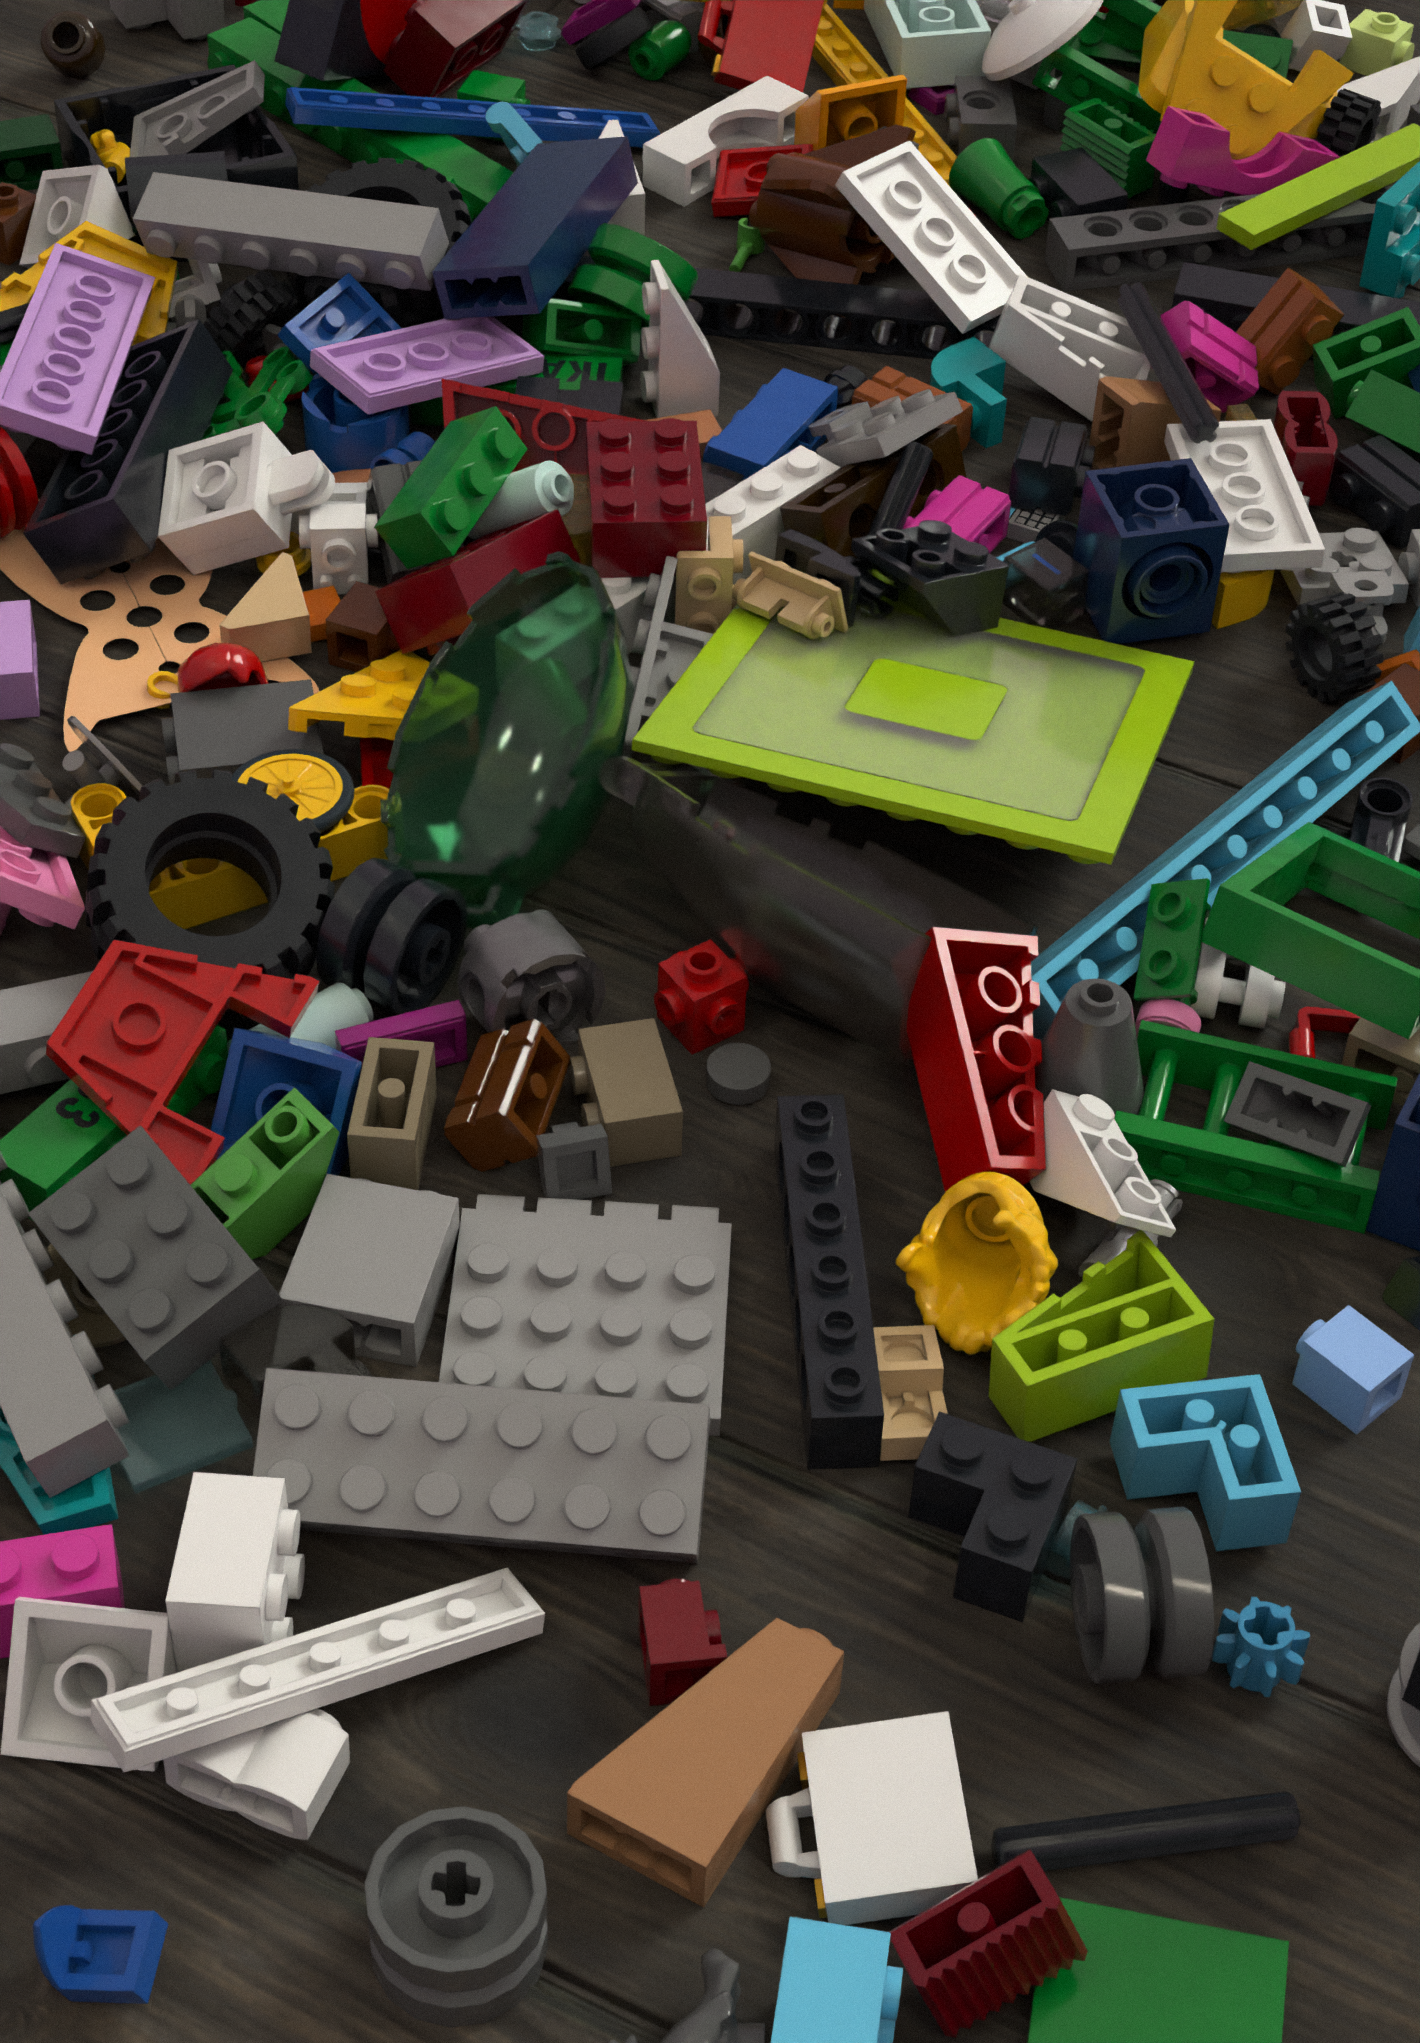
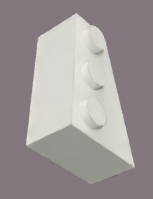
M1019 274L1003 308L989 348L1006 360L1008 364L1090 421H1093L1098 379L1110 376L1147 380L1151 366L1126 318Z

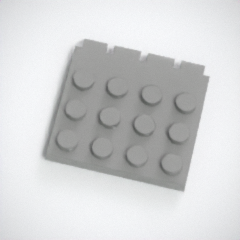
M478 1194L476 1209L462 1208L439 1382L710 1405L709 1436H720L732 1223H718L719 1208L672 1205L671 1220L658 1219L659 1204L605 1201L604 1216L592 1215V1200L538 1197L537 1211L525 1212V1197Z

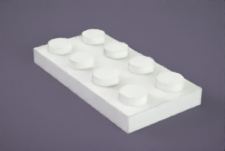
M910 140L843 171L835 184L962 334L1000 315L1019 274L1026 276Z
M1271 419L1219 422V427L1215 430L1217 438L1211 443L1204 440L1199 444L1194 443L1190 439L1182 423L1167 424L1164 443L1170 459H1192L1230 524L1221 572L1241 573L1244 571L1276 569L1290 571L1298 568L1322 567L1325 553L1324 545Z

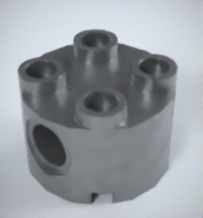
M542 909L531 913L515 914L494 925H480L472 930L465 939L464 950L467 954L462 960L457 979L460 1000L488 1033L502 1028L509 1031L512 1025L536 1019L546 1026L564 1049H567L578 1040V1034L575 1032V1029L582 1024L584 1019L586 1018L592 1025L599 1015L606 994L604 973L549 911Z

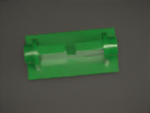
M1208 878L1151 884L1133 998L1136 1001L1172 999L1182 1002L1189 1007L1197 1002L1198 992L1194 987L1204 920L1211 911V906L1207 903L1210 886Z

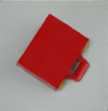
M824 0L707 1L704 5L697 38L703 45L719 53L715 57L711 73L712 76H715L714 82L742 90L763 77L769 76L803 93ZM721 14L729 16L724 38L716 36Z

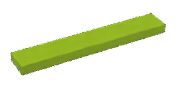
M1415 123L1410 124L1219 213L1216 229L1246 248L1253 250L1398 181L1420 161V126Z

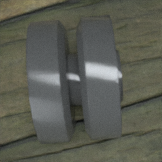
M1185 1507L1147 1509L1140 1516L1135 1530H1133L1126 1518L1118 1512L1080 1514L1074 1521L1071 1536L1070 1583L1075 1630L1081 1657L1088 1676L1096 1684L1134 1681L1140 1676L1146 1660L1163 1679L1201 1676L1208 1670L1213 1652V1590L1206 1549L1201 1530L1193 1513Z
M462 1806L429 1810L398 1826L375 1852L365 1880L373 1972L388 1999L416 2020L449 2028L487 2023L516 2007L539 1980L548 1950L546 1920L547 1887L543 1860L524 1831L499 1814Z

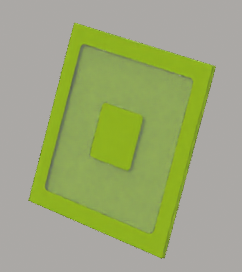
M885 596L881 599L894 606L893 611L885 618L877 619L870 612L857 605L854 626L849 627L846 633L833 628L829 636L825 638L820 636L816 639H811L805 636V634L779 624L777 614L784 607L771 619H767L751 611L741 609L737 604L632 739V751L649 754L655 761L660 763L691 764L707 768L712 774L723 778H737L741 776L766 782L769 787L781 792H796L800 790L825 796L828 801L840 806L862 805L883 810L889 816L898 820L912 821L921 819L945 825L950 831L961 835L980 833L1005 839L1008 844L1020 849L1043 848L1064 853L1073 861L1083 864L1102 862L1112 865L1192 674L1195 661L1004 618H999L998 627L955 636L899 600L894 602Z

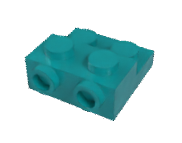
M1420 161L1376 201L1359 286L1372 290L1377 295L1400 299L1404 296L1406 287L1409 284L1414 285L1420 278Z

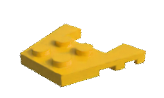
M1195 0L1192 12L1188 14L1184 29L1186 30L1180 57L1175 62L1160 121L1163 119L1167 106L1206 114L1230 132V154L1232 160L1243 159L1259 152L1279 131L1288 133L1347 83L1354 74L1322 50H1314L1291 88L1287 90L1215 38L1238 0Z
M88 221L83 222L56 242L154 276L155 281L132 346L166 332L177 277V261L149 254L144 246ZM55 243L38 255V262L21 275L14 272L1 282L0 312L30 303Z

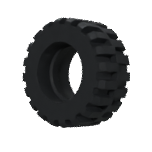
M378 158V163L367 164L365 160L352 163V169L342 173L337 169L326 175V182L318 186L315 183L307 190V192L439 208L449 241L445 255L472 224L467 204L464 203L462 194L455 184L447 181L446 176L430 167L425 171L422 164L406 159L403 164L396 163V160L393 158ZM287 272L301 311L340 280L314 275L302 276L297 273ZM435 281L431 291L412 288L399 289L390 285L358 282L401 328L445 319Z
M195 770L175 773L174 784L165 786L161 779H156L142 786L139 802L133 797H126L113 810L112 823L102 825L95 839L94 854L90 857L85 918L86 926L91 928L90 943L97 959L101 960L113 940L198 955V962L230 968H236L238 963L262 967V974L293 980L295 974L307 976L315 963L319 931L327 909L334 898L335 884L330 881L333 864L329 850L324 847L318 848L321 837L320 831L312 819L304 818L299 821L296 818L299 805L287 795L280 794L277 799L266 793L268 784L253 777H249L247 784L232 781V772L213 770L212 778L197 779ZM196 858L221 860L242 869L258 883L268 900L269 910L260 922L240 933L226 936L200 935L187 931L167 919L150 897L149 885L160 872L178 862ZM228 1008L219 1023H225L227 1012L235 1010ZM239 1013V1016H240L242 1019L248 1018V1017H246V1016H244V1015H242V1014Z

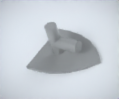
M70 716L67 719L69 726L103 767L97 770L81 751L74 750L64 757L62 762L64 769L81 788L96 783L111 784L117 787L122 782L140 798L142 785L75 716ZM71 797L64 803V805H66L71 810L72 816V809L70 803L72 799Z

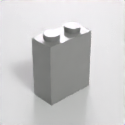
M326 1174L279 1292V1296L283 1299L278 1304L282 1342L417 1367L456 1256L460 1228L459 1198L441 1195L429 1190L419 1191L375 1183L363 1178L353 1179Z

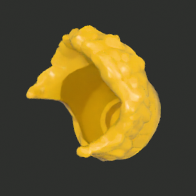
M979 1172L962 1179L944 1193L939 1203L928 1212L920 1233L913 1238L909 1245L902 1249L896 1258V1265L906 1273V1283L915 1291V1302L923 1317L924 1325H934L935 1330H938L943 1341L948 1343L954 1350L974 1355L979 1351L987 1352L991 1349L992 1338L1046 1299L1050 1289L1049 1280L1058 1267V1259L1050 1249L1048 1231L1044 1226L1041 1211L1029 1191L1007 1175L997 1172Z

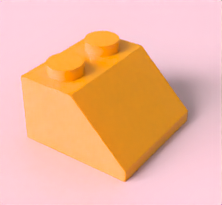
M904 75L817 90L796 110L794 145L813 144V150L815 151L871 133L883 126H903L907 78Z

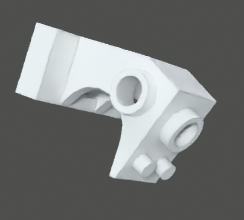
M367 482L335 483L333 493L326 503L292 513L290 531L299 534L300 549H311L313 589L334 586L338 594H346L356 581L369 585L368 548L379 547V533L374 528L378 522V514H373Z

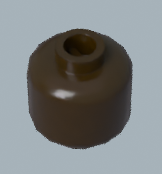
M66 10L56 13L45 23L41 32L40 43L43 54L57 72L66 77L80 79L92 75L100 68L105 57L106 46L103 35L89 17L80 12Z

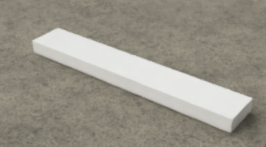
M507 1567L92 1699L90 1721L125 1773L542 1634L545 1612Z

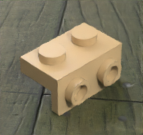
M709 516L707 551H679L676 554L678 560L676 565L674 624L714 634L737 605V600L732 597L734 586L733 573H743V539H733L731 516Z

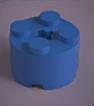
M318 373L313 376L309 383V390L306 393L302 392L305 451L313 450L332 473L353 469H369L375 457L387 449H396L398 442L410 435L408 405L366 414Z

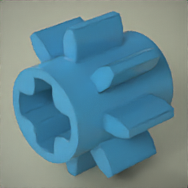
M1251 1597L1250 1604L1241 1611L1240 1615L1227 1608L1223 1611L1217 1631L1220 1635L1216 1637L1211 1658L1214 1662L1227 1663V1670L1231 1677V1687L1241 1686L1250 1691L1261 1692L1264 1697H1270L1272 1688L1280 1682L1281 1678L1287 1683L1294 1685L1299 1682L1304 1666L1302 1657L1305 1656L1310 1633L1303 1630H1295V1623L1290 1615L1292 1608L1288 1605L1281 1607L1275 1603L1259 1601L1257 1597Z

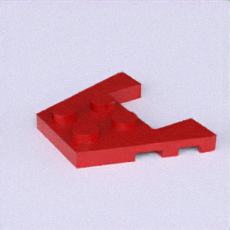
M113 940L47 1041L46 1055L126 1135L141 1125L191 1185L216 1161L223 1149L225 1137L166 1107L225 1011L231 1008L290 1038L317 994L319 981L310 976L295 974L294 980L262 974V967L238 963L236 968L198 962V955Z

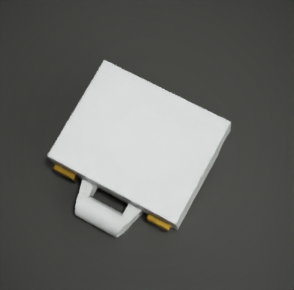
M948 1711L802 1733L804 1752L797 1753L802 1791L773 1801L766 1809V1820L774 1871L790 1878L807 1877L815 1879L820 1918L828 1917V1923L850 1925L918 1915L978 1880ZM813 1816L818 1851L803 1853L798 1818Z

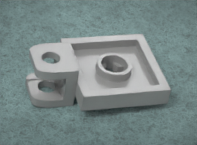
M927 389L913 394L901 401L899 396L889 398L871 408L868 402L849 405L831 412L810 424L808 428L812 437L826 435L829 441L816 449L818 455L843 468L847 464L886 457L960 414L963 410L955 392L933 396L931 390Z
M1350 528L1345 532L1319 533L1325 548L1322 567L1298 568L1290 571L1279 569L1298 605L1338 592H1344V595L1350 593L1356 596L1355 603L1362 601L1367 607L1364 614L1365 618L1373 616L1376 625L1371 629L1373 635L1380 634L1382 644L1386 641L1388 630L1387 623L1382 616L1384 606L1392 603H1406L1409 583L1378 531L1366 528Z

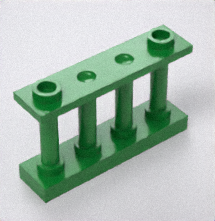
M1141 1020L1137 1043L1142 1075L1148 1076L1143 1100L1138 1115L1117 1110L1114 1119L1127 1143L1136 1151L1138 1155L1137 1160L1148 1180H1163L1179 1191L1362 1234L1365 1233L1380 1175L1378 1170L1359 1166L1366 1126L1380 1130L1385 1129L1397 1085V1077ZM1249 1061L1368 1102L1371 1105L1346 1167L1313 1155L1293 1151V1148L1269 1139L1267 1145L1228 1136L1230 1125L1226 1124L1224 1119ZM1173 1082L1212 1091L1202 1130L1164 1121Z

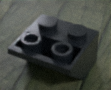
M925 520L920 522L919 526L901 530L883 528L879 529L874 535L852 539L851 550L871 575L886 584L896 587L900 602L953 635L959 636L998 627L1009 565L989 554L988 548L984 545L965 540L953 533L950 525L936 520Z

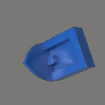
M61 1905L46 1911L33 1923L34 1948L40 1969L52 1987L67 2000L73 2002L148 2004L168 1923L155 1911L80 1909L73 1905Z

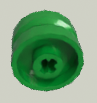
M603 223L598 226L587 248L595 264L579 266L567 291L569 296L576 302L614 307L615 310L619 308L627 309L641 318L642 330L643 327H649L650 315H646L644 311L642 284L650 282L652 260H659L683 302L688 300L699 277L697 271L685 259L655 240L618 225Z

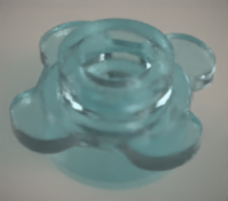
M534 11L526 14V16H521L516 27L520 28L518 38L521 40V45L532 51H545L553 48L556 40L561 37V30L556 27L558 25V18L541 11Z

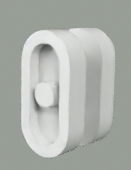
M1208 917L1205 918L1204 927H1205V924H1206V922H1207ZM1201 942L1194 987L1198 992V999L1196 1003L1190 1005L1199 1017L1214 1020L1219 1001L1240 1005L1239 1025L1264 1029L1267 1017L1279 1019L1286 982L1274 980L1275 976L1249 964L1246 966L1244 981L1223 977L1226 958L1239 959Z

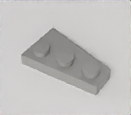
M254 60L134 116L130 157L186 154L244 114L254 110L263 102L265 74L257 62Z

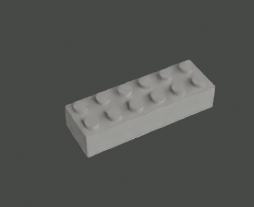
M266 1368L253 1476L285 1478L288 1509L299 1510L300 1530L698 1563L710 1428V1405Z

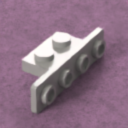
M667 556L662 575L650 573L642 606L652 608L653 611L650 621L639 620L632 647V652L641 654L642 658L639 668L628 666L621 694L622 700L631 702L629 714L617 713L611 737V743L615 749L620 750L616 770L627 772L633 753L631 750L632 739L638 733L639 727L642 728L713 636L711 633L664 622L678 560L675 557Z

